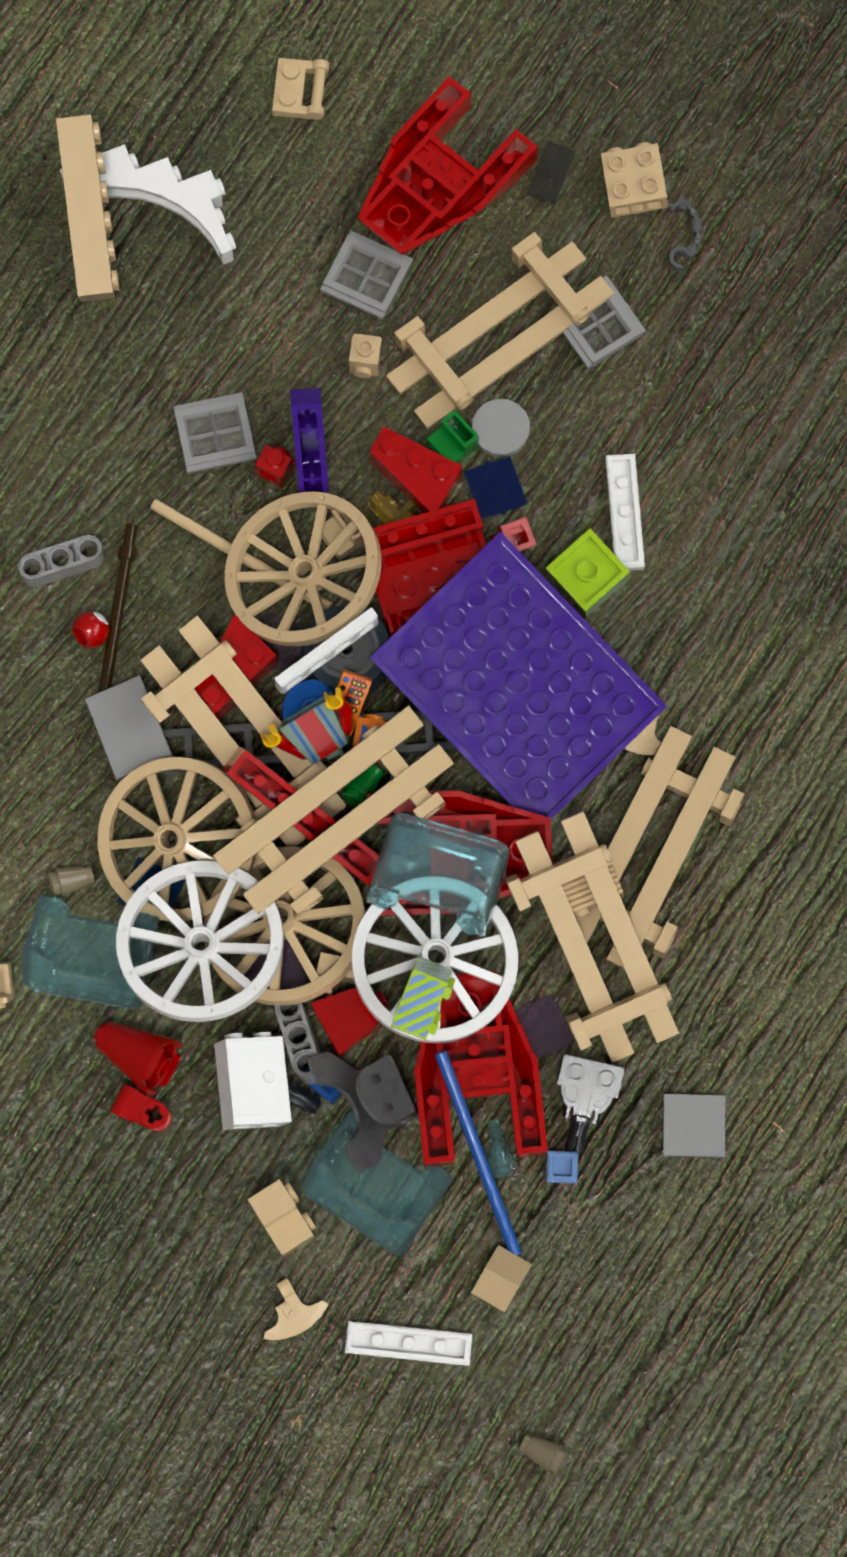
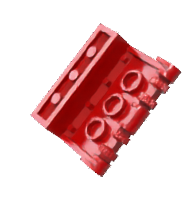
M475 499L373 528L381 549V573L376 588V595L390 637L486 546L482 533L483 524ZM361 535V539H362V543H363V547H364V552H365V555H366V548H365V544H364L363 537H362V535Z

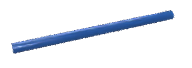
M440 1051L434 1054L507 1250L515 1255H519L522 1253L447 1051Z

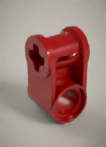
M122 1084L109 1111L127 1121L135 1122L156 1132L168 1128L172 1119L170 1110L164 1104L126 1084ZM159 1110L163 1118L161 1121L155 1120L152 1124L153 1119L149 1115L151 1112L157 1113Z

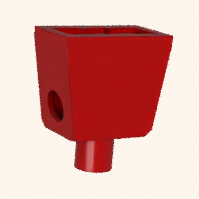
M356 987L311 1003L312 1010L339 1058L345 1056L379 1028L376 1018L362 1002ZM381 991L374 993L385 1008L389 1007Z

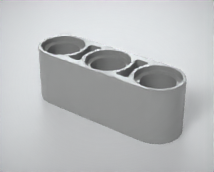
M84 535L26 554L19 560L18 570L26 585L39 587L97 568L104 560V551L98 538L92 535ZM88 547L97 549L96 554L92 557H85L82 553ZM60 556L69 558L64 566H56L54 562ZM33 565L40 567L38 574L32 576L26 574L28 567Z
M303 1003L275 1006L276 1016L294 1071L304 1083L315 1084L316 1082L311 1071L302 1072L303 1066L312 1056L321 1054ZM289 1007H298L294 1015L285 1016V1012ZM306 1034V1039L302 1043H293L297 1035Z

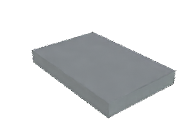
M140 675L85 699L118 782L141 765L157 759L173 757L161 724L156 721L140 700L148 693L143 678Z

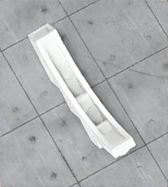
M125 144L102 153L105 174H100L101 182L106 181L108 198L138 199L163 206L182 216L199 229L214 247L223 265L234 261L232 251L236 249L234 239L230 232L225 234L222 227L223 224H226L220 207H223L222 195L226 194L220 178L215 179L211 170L182 180L177 165L172 167L168 157L140 168L135 154H128ZM60 169L61 177L63 180L62 169Z

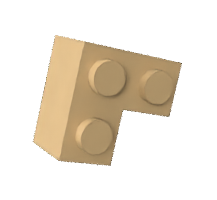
M279 1179L247 1199L282 1257L287 1256L315 1238L312 1230L316 1226L307 1212L301 1215L295 1204L299 1202V1198L289 1183L283 1186Z

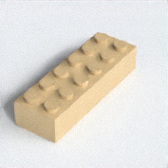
M91 115L56 118L77 295L80 302L114 299V291H119L120 288L117 270L111 269V262L116 261L113 240L108 241L107 233L113 231L110 212L104 211L103 204L109 203L106 181L101 182L100 174H105L103 154L102 152H97L96 145L102 144L99 122L93 123Z

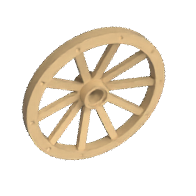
M300 492L287 495L267 504L256 512L235 537L225 566L224 580L227 598L236 616L258 637L283 646L316 644L329 639L359 617L366 609L379 582L381 549L377 535L369 521L353 504L345 499L323 492ZM317 507L308 555H306L289 512L301 508ZM327 510H334L349 518L351 522L318 557ZM279 516L296 558L294 559L289 558L256 536L267 524ZM359 529L364 540L366 555L326 565ZM250 544L289 568L288 571L240 572L243 558ZM365 567L363 580L356 594L326 579V576ZM312 570L308 577L303 578L308 571ZM289 581L248 608L246 607L241 594L240 582ZM322 588L350 602L339 614L327 622L318 592ZM295 591L278 629L269 627L254 618L258 613ZM306 593H308L317 626L305 630L289 631Z
M185 757L157 759L139 766L125 776L108 797L98 826L100 862L107 880L121 899L126 903L135 893L132 887L163 855L162 870L173 866L174 857L178 864L188 862L184 853L199 861L217 862L214 857L194 847L191 843L234 839L242 834L240 829L190 833V830L229 798L238 812L242 827L252 819H255L251 804L240 786L216 766L201 760ZM169 770H187L171 821L157 773ZM197 773L211 779L223 789L222 792L182 824ZM145 779L148 780L161 825L125 801L129 793ZM119 809L152 831L154 836L113 841L114 825ZM172 831L176 833L178 838L177 844L174 847H171L168 843V836ZM155 846L156 848L125 880L117 865L114 850ZM256 855L240 866L239 869L251 874ZM196 878L203 918L212 914L223 889L216 896L207 900ZM171 884L159 891V896L167 904L169 902ZM236 886L230 901L241 891V886ZM149 901L140 911V913L151 918L169 921ZM191 908L172 909L183 921L193 920Z
M278 847V850L288 860L304 847ZM258 853L250 875L260 882L263 879L260 869L267 867V865ZM333 858L319 867L328 873L313 884L309 890L315 886L321 893L337 879L345 888L351 902L350 905L310 909L299 918L290 906L291 896L288 892L280 900L275 901L280 917L288 916L287 920L282 923L284 940H288L311 982L293 989L280 990L281 959L269 989H266L254 1002L284 1006L309 1001L332 989L352 969L351 954L357 928L366 913V907L362 894L352 876ZM222 879L211 898L216 896L225 887L227 880ZM233 899L227 905L228 908L244 913L253 909L250 903ZM266 914L260 917L263 918L262 920L245 926L221 941V943H230L264 931L255 944H268L270 942V925ZM211 915L204 917V927H206ZM353 916L351 935L347 945L301 923V921ZM297 933L342 954L333 967L321 977L318 976L298 941ZM204 942V944H205V949H206V948L208 947V945H209L208 942ZM246 954L236 969L244 975L260 954ZM211 963L221 979L236 993L244 990L215 964Z

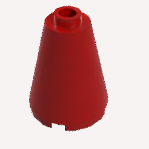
M112 1021L100 1025L94 1035L95 1047L143 1093L149 1096L158 1094L154 1089L159 1085L165 1087L180 1062L181 1056L176 1053L177 1047L182 1049V1044L174 1038Z

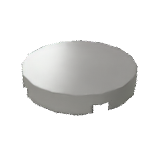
M494 399L486 402L476 411L472 420V429L479 436L478 447L484 453L493 457L511 456L518 453L525 446L530 434V421L526 411L519 404L508 399Z

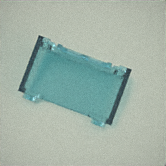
M397 813L392 816L368 891L367 902L374 904L378 908L386 909L395 906L398 899L402 898L457 914V924L461 927L462 931L467 934H477L485 937L506 878L509 848L504 843L489 837L409 814Z
M39 895L22 953L24 985L36 992L123 1008H139L143 1003L129 987L119 965L116 950L118 924L70 916L69 907L62 899ZM139 913L133 927L158 932L159 917L151 916L147 913ZM130 938V954L133 967L152 961L155 948L154 942ZM149 974L140 977L146 986Z
M350 1110L312 1163L302 1184V1189L311 1200L388 1251L397 1255H404L441 1201L454 1178L439 1166H427L421 1173L383 1147L378 1165L363 1171L356 1170L352 1166L345 1150V1144L352 1140L356 1133L355 1115Z

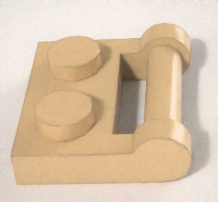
M278 58L272 115L314 120L323 119L325 110L322 107L325 76L329 72L330 63L322 59L308 61ZM306 73L314 74L311 105L303 106Z

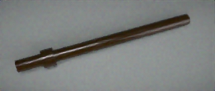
M126 524L123 545L119 546L117 559L120 560L109 623L110 633L106 641L98 693L111 688L131 564L135 562L137 552L134 546L138 526L134 524Z

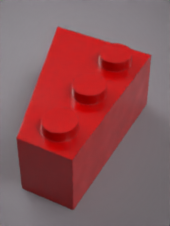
M234 614L219 643L221 644L226 640L237 653L232 660L253 687H255L278 665L277 655ZM213 674L194 689L218 720L236 705Z

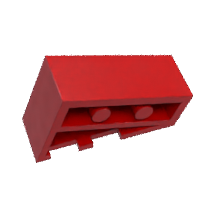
M384 426L370 450V463L422 513L446 507L462 477V465Z

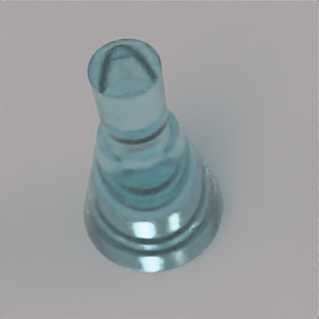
M498 1119L490 1120L487 1122L491 1139L489 1142L488 1163L492 1174L496 1178L508 1177L513 1174L512 1170L516 1169L518 1165L502 1136L500 1121Z

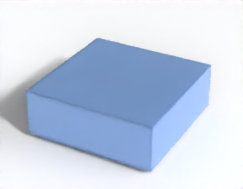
M548 1151L546 1183L577 1184L578 1152Z

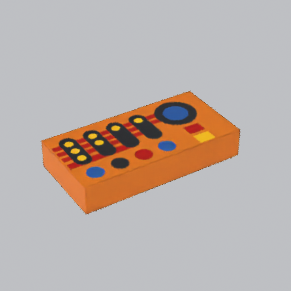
M343 669L337 687L341 688L342 696L353 709L354 730L372 679Z

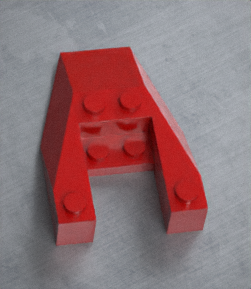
M450 76L392 138L386 157L381 163L379 173L373 186L370 188L358 216V220L402 256L481 212L519 181L537 161L538 146L516 129L479 170L443 143L441 140L471 108V93Z
M429 791L431 795L438 792L445 801V806L425 821L428 822L430 877H442L461 881L475 887L492 901L511 895L505 878L516 874L519 879H523L530 875L515 841L536 831L539 832L552 862L551 818L462 791ZM374 793L365 794V800L372 796ZM408 799L377 824L419 823L413 814L416 806ZM399 884L369 885L368 909L380 896ZM429 892L413 894L398 901L409 915L430 914ZM439 892L440 914L463 913L471 903L459 896ZM389 907L380 916L396 914Z
M469 974L456 975L480 1013L489 1006L500 989V986ZM452 989L450 998L448 1000L442 999L440 1004V1029L454 1027L472 1019ZM508 999L501 1012L487 1026L466 1038L446 1043H420L414 1076L424 1168L455 1165L449 1100L451 1098L434 1055L443 1050L447 1051L464 1099L509 1094L516 1158L547 1155L548 1146L538 1059L527 1039L510 999Z

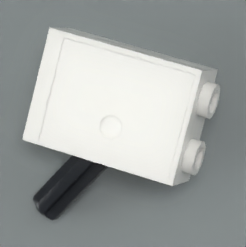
M271 1032L254 1033L253 1038H243L242 1033H232L224 1035V1040L214 1044L223 1130L281 1127L291 1123L290 1103L310 1114H315L321 1104L319 1097L287 1081L283 1036L272 1037Z

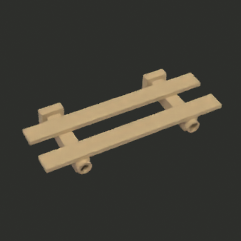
M536 232L526 237L511 248L512 260L518 268L525 264L530 272L432 343L425 337V324L418 316L394 332L395 342L402 352L409 348L414 355L386 375V378L401 395L427 375H430L442 390L414 410L416 416L428 430L452 411L458 408L462 410L469 406L473 401V397L558 337L572 324L580 325L590 317L591 311L615 295L614 291L601 276L577 293L563 277L586 261V257L573 241L550 258H547L542 252V240ZM545 290L558 304V307L460 378L446 363Z
M198 615L178 630L200 658L197 663L183 674L160 645L140 660L162 688L156 695H153L151 691L140 699L158 723L169 716L166 710L175 704L223 767L239 749V746L194 690L197 685L213 674L259 734L261 732L264 735L271 734L268 727L270 724H275L278 732H281L280 726L282 722L232 660L237 655L235 650L226 640L220 644ZM277 747L271 748L294 779L289 784L297 791L327 769L321 761L312 764L307 759H299ZM240 786L256 807L253 811L256 821H259L272 811ZM336 793L321 804L319 808L332 818L347 805ZM237 815L234 820L242 828L239 815ZM293 827L279 836L286 847H296L306 839L305 836Z
M410 706L406 707L380 728L374 726L365 732L362 736L364 740L259 821L252 819L240 829L242 834L213 855L228 876L257 853L272 871L243 894L257 914H260L288 892L294 900L290 906L300 918L324 899L315 886L310 890L303 882L306 877L408 799L416 806L413 814L421 824L445 806V801L438 792L431 795L425 787L454 765L443 748L438 744L411 766H408L395 749L424 726ZM380 760L394 779L290 859L286 860L273 841Z
M670 726L654 759L648 758L641 772V775L645 777L608 848L612 858V865L620 881L665 790L668 789L687 798L631 912L626 910L641 945L645 942L653 946V954L662 959L665 958L677 934L678 926L666 922L663 928L653 922L709 810L719 813V822L730 827L744 800V793L733 789L730 795L720 790L736 759L735 756L716 747L713 748L698 779L676 769L692 736ZM598 908L590 910L592 913L590 916L577 921L587 944L599 920L604 922ZM613 945L607 961L624 968Z
M581 811L560 821L575 856L553 865L540 834L536 831L515 841L530 875L519 879L514 874L505 878V881L519 911L531 907L529 899L538 895L545 908L590 1012L589 1015L582 1018L579 1017L577 1012L565 1017L580 1050H584L592 1046L590 1038L600 1035L610 1060L614 1063L634 1054L622 1025L630 1020L645 1015L656 1043L679 1034V1031L667 1006V1002L672 1000L671 994L665 983L661 985L657 983L607 867V863L612 861L611 855L605 844L598 846L584 812ZM583 875L635 992L634 995L614 1004L562 887L563 884Z

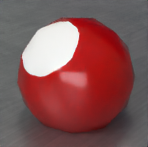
M87 611L81 613L72 625L75 639L85 648L94 649L102 646L110 633L106 618L98 612Z

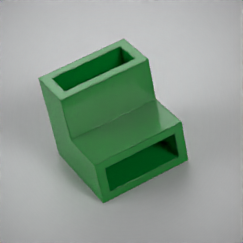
M454 410L441 420V427L427 438V445L432 451L460 464L478 449L479 436Z

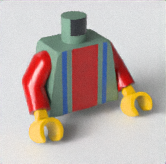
M336 687V695L333 696L331 691L328 693L324 692L322 697L283 719L280 726L281 732H278L275 724H270L268 727L271 734L264 735L261 732L260 736L263 744L268 748L277 747L299 759H307L312 764L326 757L332 765L345 755L342 747L349 742L350 733L353 730V709L342 696L341 688Z

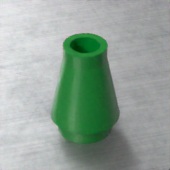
M373 764L344 787L343 798L356 808L365 801V794L374 793L384 773Z

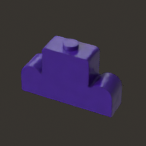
M320 387L290 390L299 493L323 492L329 494Z

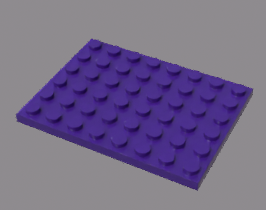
M501 532L369 657L511 807L551 819L667 707Z

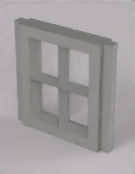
M350 231L323 282L320 292L383 320L411 268L413 258L406 255L402 256L389 247L354 231Z
M605 276L603 279L614 291L615 295L591 311L590 317L580 325L572 324L563 332V335L587 369L594 367L646 333L645 328L608 276Z
M242 392L173 406L187 474L257 460Z

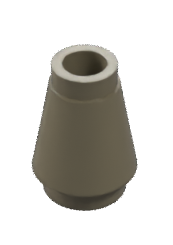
M90 865L85 867L54 868L53 872L48 873L49 885L53 896L61 895V897H64L89 884L95 883Z
M529 1434L524 1437L519 1448L520 1452L524 1453L548 1473L552 1471L558 1474L568 1455V1451L562 1448L563 1444Z

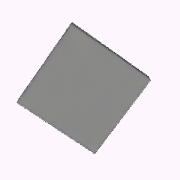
M664 1094L663 1157L725 1158V1095Z

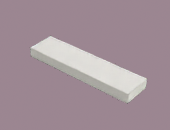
M635 454L606 455L605 464L613 553L628 570H644L645 562Z
M371 607L275 677V686L280 693L285 694L378 625V615Z
M348 1321L345 1353L469 1366L472 1334Z

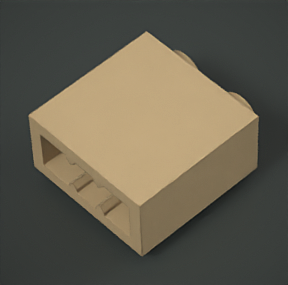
M643 142L633 148L623 149L615 147L607 150L605 153H601L611 218L668 208L658 143Z

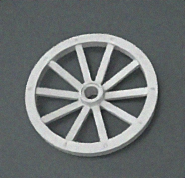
M191 861L177 864L158 872L145 881L127 902L121 914L116 934V950L119 965L126 982L135 995L156 1012L173 1019L189 1022H206L228 1017L243 1010L261 996L277 973L284 948L283 926L275 902L260 914H257L252 909L215 933L236 886L239 885L248 891L259 881L239 868L228 876L220 864L215 861ZM195 877L227 880L206 927H204ZM186 879L194 928L191 929L157 894L158 891L174 882ZM150 900L185 938L133 927L143 906ZM266 914L270 925V944L221 943V941ZM130 938L182 949L133 967L130 954ZM199 942L209 943L208 947L204 950L194 949L195 945ZM218 953L267 955L261 971L251 982ZM188 959L163 998L150 990L140 979L141 976ZM209 964H215L244 990L230 999L214 1004ZM196 965H200L205 1006H188L174 1003L175 997Z
M425 877L413 879L393 887L369 907L354 937L351 954L352 974L362 1002L368 1011L386 1028L414 1041L446 1043L466 1038L478 1032L501 1012L512 993L516 981L518 949L513 930L507 918L487 895L475 887L458 880L442 877ZM429 892L431 939L425 935L398 902L399 900L413 894ZM439 892L453 894L471 902L443 939H441ZM390 907L421 946L369 932L378 917ZM478 908L486 914L498 932V935L451 947L453 941ZM369 943L417 957L420 956L429 960L428 953L430 951L438 950L444 956V961L438 964L450 969L452 967L500 986V989L489 1006L480 1013L452 971L451 977L455 978L452 989L472 1019L454 1027L441 1029L439 1021L436 1033L434 1035L428 1034L427 1039L423 1040L390 1027L401 998L391 1012H389L377 999L370 986L413 970L417 958L366 975L364 963L365 945ZM502 944L505 958L504 975L500 976L457 959L454 956Z

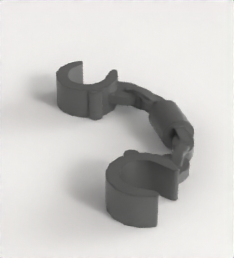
M671 186L666 187L668 195L671 192ZM683 194L680 195L677 202H668V207L665 208L671 214H674L678 209L688 210L693 218L690 220L692 235L695 236L694 244L686 248L678 244L669 254V266L676 272H682L683 266L676 263L674 257L676 255H683L691 261L692 257L697 253V247L702 239L701 234H703L702 220L699 218L696 209L691 206L690 201L683 198Z

